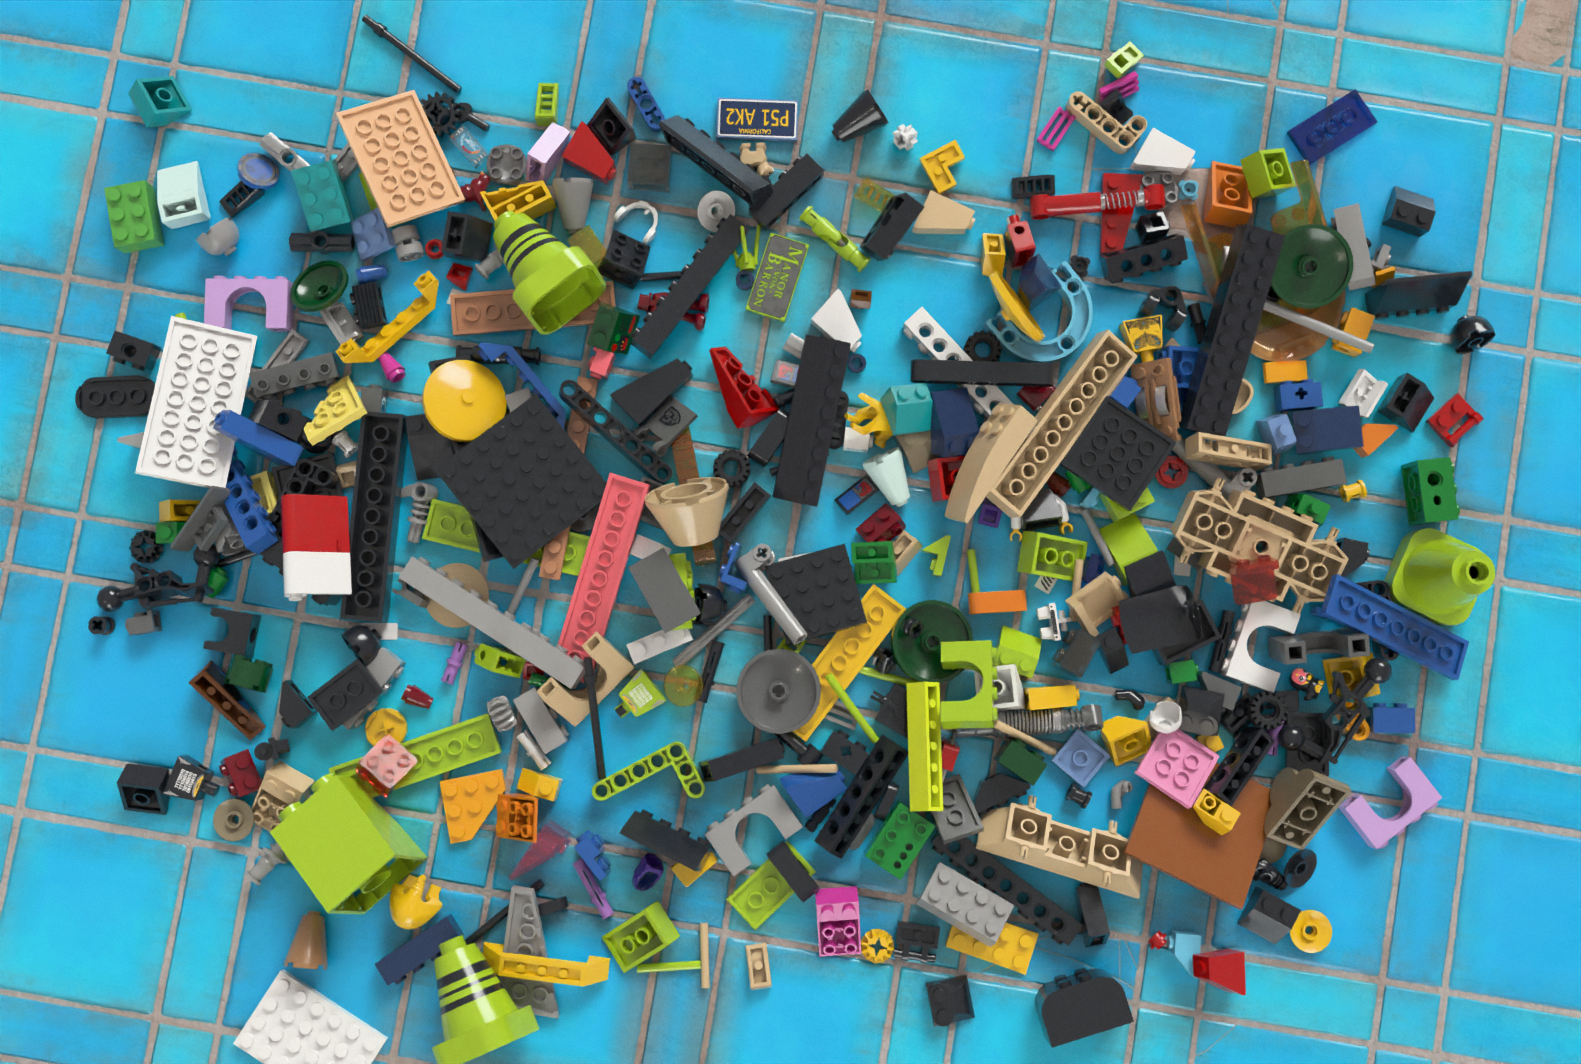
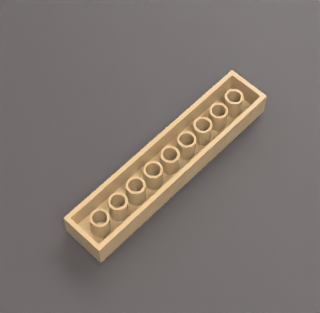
M1110 330L1099 332L1094 336L1035 416L1038 420L987 494L986 497L1010 518L1022 516L1071 449L1104 398L1111 394L1138 357Z

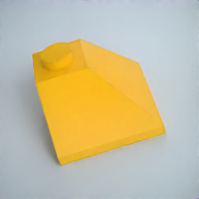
M1116 716L1103 722L1104 727L1100 730L1101 737L1115 767L1146 754L1152 743L1146 721Z

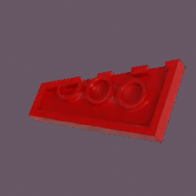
M1103 173L1101 194L1106 193L1110 195L1112 193L1114 195L1116 192L1118 194L1122 192L1125 194L1128 191L1130 193L1133 191L1137 192L1140 190L1143 174ZM1131 205L1127 207L1121 206V208L1116 207L1115 209L1114 207H1110V209L1107 207L1105 210H1101L1100 254L1123 249L1135 205L1133 207Z

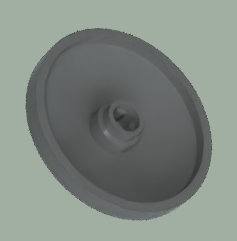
M786 649L764 651L753 657L744 666L738 678L737 701L739 707L751 724L765 732L780 734L797 730L812 718L819 705L821 687L818 675L810 662L796 652Z

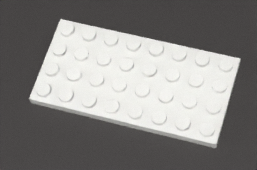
M171 316L135 474L206 488L211 486L226 488L235 441L213 429L214 419L222 410H232L241 415L257 336Z

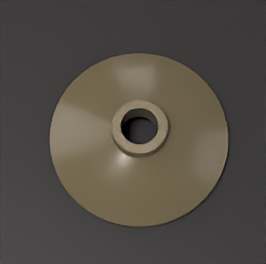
M229 799L222 802L216 808L213 816V825L217 834L223 839L239 841L247 837L252 831L254 814L251 807L243 800ZM236 815L239 817V822L235 821Z

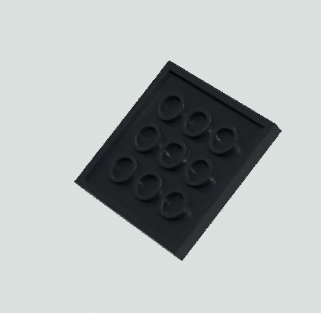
M1106 396L1059 465L1127 511H1131L1177 442L1109 396Z
M845 543L765 566L769 582L808 634L803 641L867 624ZM783 631L786 645H792L793 642Z

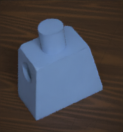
M1274 414L1256 421L1263 442L1272 445V456L1289 451L1297 442L1286 414Z

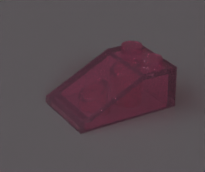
M552 820L546 823L537 835V843L530 845L509 876V879L514 880L553 858L558 853L562 854L572 842L569 840L572 834Z

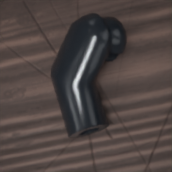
M1115 690L1116 701L1129 700L1135 710H1142L1144 708L1145 699L1135 690Z

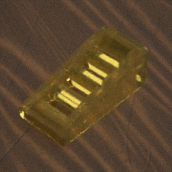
M866 177L860 182L853 197L882 212L888 198L890 199L895 195ZM867 186L869 187V190L867 191L866 195H864L863 192ZM873 191H876L873 200L870 199ZM881 194L884 195L881 203L878 204L877 201L879 200Z

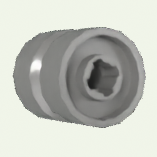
M415 225L400 226L391 231L394 243L397 245L395 251L399 261L409 262L424 256L422 243L418 242L420 236Z

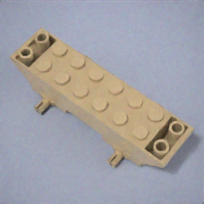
M1033 795L1028 797L1027 805L1021 806L1011 802L1009 807L992 809L988 813L981 815L984 831L978 833L976 849L1139 899L1143 862L1123 853L1128 838H1124L1117 833L1118 822L1109 821L1108 831L1092 828L1089 832L1051 820L1052 815L1035 808L1037 797L1034 796L1033 798Z

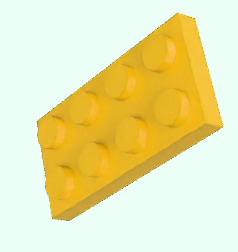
M1006 922L997 942L989 947L951 925L945 946L1026 975L1039 934Z

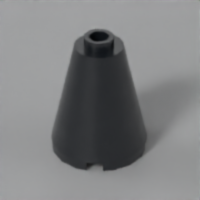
M867 89L832 125L834 129L831 132L837 141L842 140L844 143L884 127L889 121Z

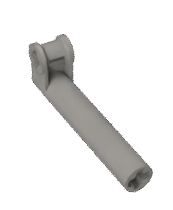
M1182 436L1180 441H1176L1177 443L1172 449L1212 488L1217 477L1226 480L1220 491L1226 500H1228L1232 489L1243 492L1244 489L1249 490L1257 481V473L1251 468L1241 469L1229 479L1213 463L1185 459V439ZM1244 474L1249 475L1247 477L1249 481L1243 482Z
M759 544L746 555L740 557L734 566L793 644H799L808 634L763 574V571L766 570L765 566L775 562V554L768 545Z

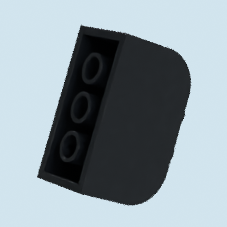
M1086 968L1074 971V974L1070 976L1065 974L1056 976L1054 981L1044 984L1038 990L1035 997V1007L1044 1037L1052 1048L1134 1022L1123 987L1108 972L1102 969L1086 970Z

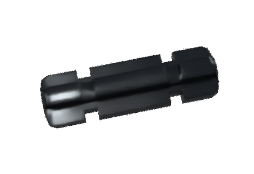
M832 799L815 811L811 816L812 819H809L805 824V828L813 833L817 829L818 823L820 824L829 813L830 807L832 808L835 805L836 799Z

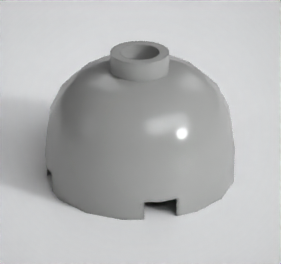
M227 217L210 227L206 234L203 232L196 241L206 252L212 255L225 253L228 256L236 250L235 245L240 238L239 229L234 221Z

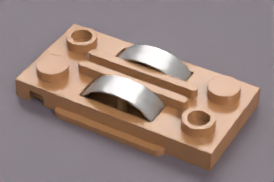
M1171 358L1131 365V376L1138 382V386L1142 388L1134 399L1136 415L1174 441H1180L1181 435H1178L1177 428H1180L1181 412L1177 380L1173 376Z

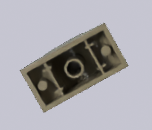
M1289 767L1282 769L1276 775L1270 790L1272 806L1266 815L1264 823L1266 837L1303 850L1351 793L1350 787L1346 783L1311 769H1303L1301 771Z

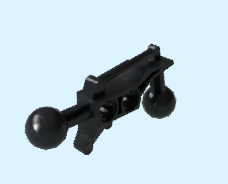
M214 544L211 545L208 551H201L198 546L195 548L193 560L198 565L195 583H183L182 577L171 570L159 573L155 569L149 570L137 563H133L130 569L134 572L135 586L123 590L115 586H106L99 591L96 599L97 604L104 611L114 612L120 609L125 601L137 598L140 605L147 610H152L153 607L176 605L177 603L195 601L202 603L204 595L214 593V589L208 586L211 568L219 563L221 552L217 551ZM178 595L189 597L184 599H166Z
M1379 657L1367 661L1364 667L1365 676L1352 691L1346 686L1343 674L1339 671H1334L1332 673L1334 678L1333 690L1329 694V699L1333 704L1320 717L1326 724L1327 739L1324 745L1321 747L1306 739L1303 730L1299 726L1291 724L1283 726L1279 730L1278 742L1280 746L1288 751L1300 749L1315 757L1322 765L1326 761L1337 764V759L1349 740L1351 741L1365 717L1370 715V711L1362 698L1375 684H1382L1390 679L1392 675L1390 663ZM1337 688H1338L1339 694H1340L1339 697L1336 695V693H1337ZM1350 698H1353V706L1350 708H1346V701ZM1359 713L1357 719L1355 720L1350 730L1346 734L1345 740L1339 747L1342 731ZM1336 714H1339V722L1336 724H1332V717ZM1339 747V749H1338V751L1336 752V754H1335L1334 756H1332V754L1335 752V750Z

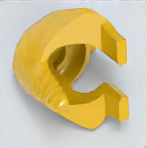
M860 393L858 397L870 406L859 409L855 416L845 413L844 417L851 422V428L862 435L874 431V443L881 448H885L886 441L893 436L882 403L867 394ZM864 419H873L870 423L863 427L857 425L860 424Z
M409 874L402 884L394 883L391 888L389 903L391 918L400 928L416 929L422 926L443 906L442 902L439 901L441 887L431 884L425 899L427 902L422 901V893L426 881L424 874H421L419 877Z

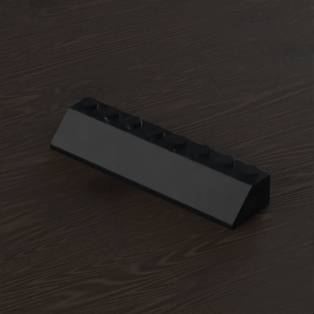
M805 335L772 494L773 498L815 507L818 506L851 343Z

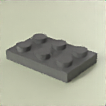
M960 774L945 778L942 783L943 811H930L943 844L984 831L983 824Z

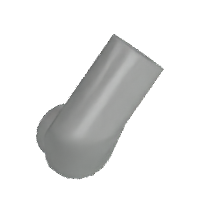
M1121 780L1111 789L1112 809L1122 808L1121 797L1127 792L1132 791L1133 786L1131 782Z

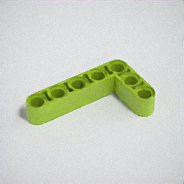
M674 741L600 780L593 786L592 795L596 800H606L670 765L673 766L686 793L691 798H700L706 790V785L684 743ZM678 745L682 748L681 756L677 757L671 753L672 746ZM655 755L662 756L664 760L662 766L653 764L652 760ZM689 764L692 768L691 774L684 775L681 772V766ZM636 765L644 767L645 773L643 776L635 774L634 768ZM617 775H623L626 778L624 786H619L616 783ZM692 783H699L702 791L695 794L691 791L690 785ZM599 785L606 786L608 791L605 796L598 794L597 787Z

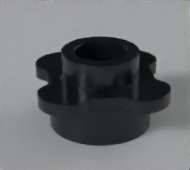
M1073 255L1070 258L1071 268L1081 277L1087 276V268L1090 264L1089 258Z

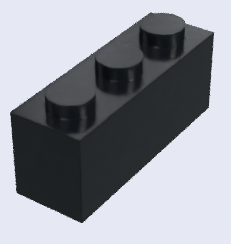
M754 482L722 520L719 535L732 545L769 501L771 495Z

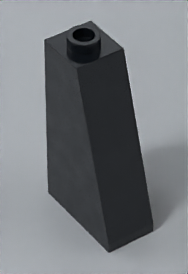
M677 358L620 388L610 396L639 426H642L693 377L692 367L685 360L681 362Z
M773 738L700 761L699 765L704 782H714L783 759L785 749L783 743L778 738Z

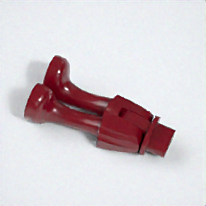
M669 292L649 293V295L640 294L637 309L646 311V314L650 311L654 313L658 307L655 305L662 295L666 297ZM701 294L700 298L690 308L701 313H686L681 319L693 324L697 331H703L705 327L706 314L702 313H708L709 294Z

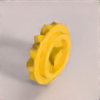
M872 929L865 933L861 940V952L866 960L875 964L884 963L887 959L891 958L894 951V942L888 932L882 929ZM879 937L880 944L886 948L879 949L877 955H875V949L870 945L876 944Z

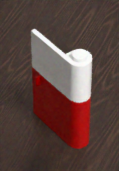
M286 494L281 496L284 597L289 598V601H300L307 594L351 595L348 497Z

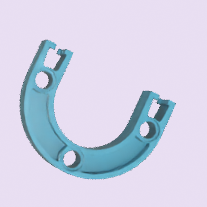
M1066 260L1060 264L1059 268L1052 270V273L1062 286L1057 291L1064 299L1069 312V320L1064 333L1055 339L1038 343L1021 334L1010 320L1008 322L1005 320L1000 311L993 319L995 321L999 320L1004 327L1001 332L991 324L993 322L992 318L983 325L986 331H990L992 335L996 336L995 339L1000 341L1002 350L1019 362L1050 364L1059 362L1071 355L1080 346L1090 330L1093 306L1089 291ZM1062 270L1067 281L1063 282L1055 273ZM1067 285L1075 286L1076 292H1070L1067 289ZM1010 334L1013 341L1006 342L1003 335ZM1061 341H1067L1070 344V349H1064L1061 346Z

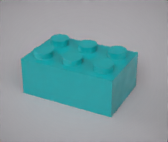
M336 159L291 170L310 232L355 220Z

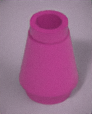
M384 352L378 358L387 380L397 383L405 377V368L388 352Z

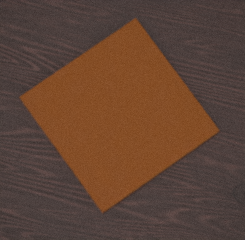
M1216 763L1213 767L1201 791L1204 789V787L1206 786V784L1208 783V781L1220 765L1219 763ZM1249 779L1232 805V808L1241 813L1231 831L1220 835L1202 822L1193 805L1187 809L1149 783L1123 853L1239 910L1243 909L1266 839L1264 823L1266 815L1272 806L1270 801L1271 789Z

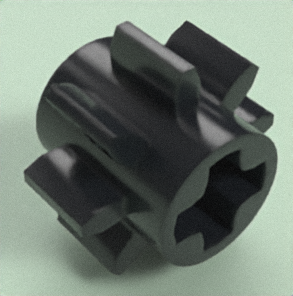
M883 648L880 652L875 651L872 665H875V669L879 673L887 674L890 670H896L897 663L891 649Z

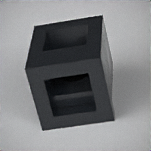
M1163 212L1141 215L1135 229L1141 243L1165 237L1170 230V223Z

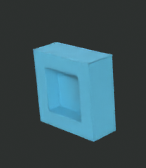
M1092 487L1079 505L1084 509L1090 506L1094 507L1100 500L1098 496L1100 492Z

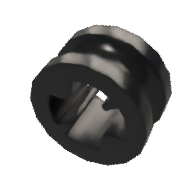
M915 618L907 619L903 625L904 634L913 639L918 638L924 629L923 623Z

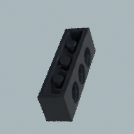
M1178 233L1099 256L1104 279L1112 284L1124 281L1123 278L1129 276L1131 278L1140 277L1146 271H1160L1163 266H1178L1182 264V261L1188 259L1184 235ZM1166 249V256L1161 259V251ZM1147 255V261L1141 264L1142 256ZM1125 260H1127L1128 266L1126 269L1122 270L1121 265Z
M1245 727L1204 789L1232 807L1275 741L1263 728Z

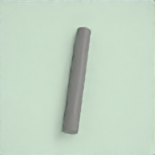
M1089 509L1083 510L1081 514L1108 567L1115 565L1116 563Z
M531 557L507 611L509 613L515 614L539 559Z

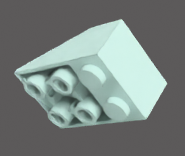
M198 161L157 171L158 207L163 224L171 229L211 220Z

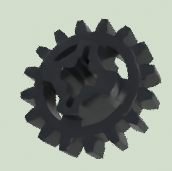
M435 92V97L428 94L427 101L421 100L424 104L422 108L428 121L433 122L435 127L431 126L435 136L438 134L440 138H443L444 133L450 136L451 129L457 130L455 124H461L457 117L462 116V113L458 111L460 105L455 103V99L452 96L449 97L446 93H443L441 96L438 92ZM443 103L448 104L450 109L445 108V105H443Z

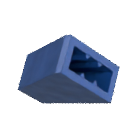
M839 769L837 773H796L779 779L806 818L847 790L843 783L846 779Z

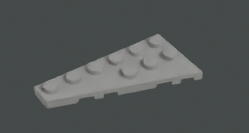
M513 885L511 888L503 952L548 958L534 888ZM500 976V982L518 1009L531 1005L534 1015L559 1018L560 1014L553 983Z

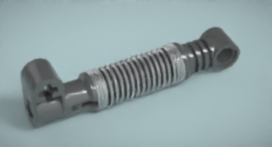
M1096 704L1085 705L1080 708V711L1078 708H1075V711L1070 709L1069 712L1062 707L1052 708V713L1050 708H1048V711L1046 709L1044 711L1040 709L1039 711L1038 709L1037 711L1033 710L1032 712L1029 710L1028 712L1026 709L1024 712L1022 709V712L1018 710V713H1016V710H1014V713L1012 710L1010 713L1007 711L1006 714L1005 711L998 712L999 721L1027 735L1029 733L1030 736L1032 734L1034 736L1035 734L1042 735L1043 732L1045 735L1047 733L1061 734L1069 730L1070 727L1071 730H1074L1075 727L1077 730L1082 727L1084 731H1098L1104 727L1101 706ZM996 728L955 729L956 738L979 736L1005 738V736H1010Z

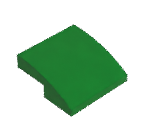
M893 541L851 543L852 564H854L856 584L897 582Z

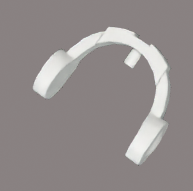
M644 201L635 202L626 207L622 206L613 217V220L617 223L634 208L646 209L644 211L645 215L649 212L652 214L654 223L643 238V243L648 245L657 233L655 231L658 224L657 211Z

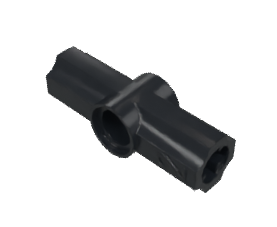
M322 231L315 233H291L289 245L292 252H320L321 254H329L331 252L353 253L355 239L353 234H331ZM322 239H326V243L319 247V242Z

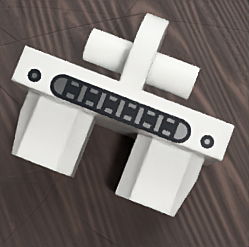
M1055 603L1046 604L1045 607L1036 609L1038 620L1049 619L1050 627L1039 628L1041 639L1061 640L1059 623L1061 631H1067L1066 622H1071L1072 617L1065 618V612L1061 610L1058 611V619Z

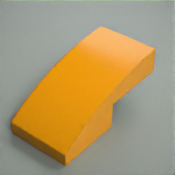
M1306 360L1262 363L1264 384H1280L1282 381L1300 382L1301 380L1308 379Z

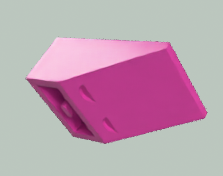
M857 886L820 889L815 893L819 957L861 954Z

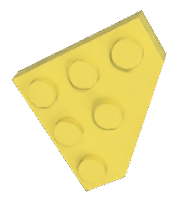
M348 375L330 385L326 391L328 393L325 401H320L313 413L315 415L311 423L305 425L304 431L312 446L367 414L354 383Z

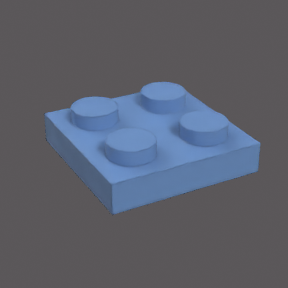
M378 208L350 222L361 261H368L395 247L390 227L387 228Z
M1076 729L1052 757L1051 761L1084 788L1110 755L1080 729Z

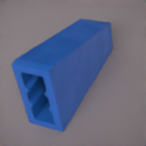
M222 410L214 419L213 429L275 464L295 466L304 447L232 410Z

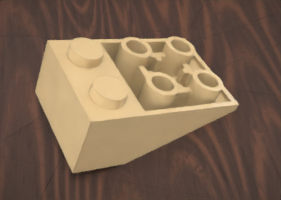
M279 760L265 773L251 808L254 814V823L269 832L281 823L278 816L282 810L295 802L303 804L308 799L315 780Z

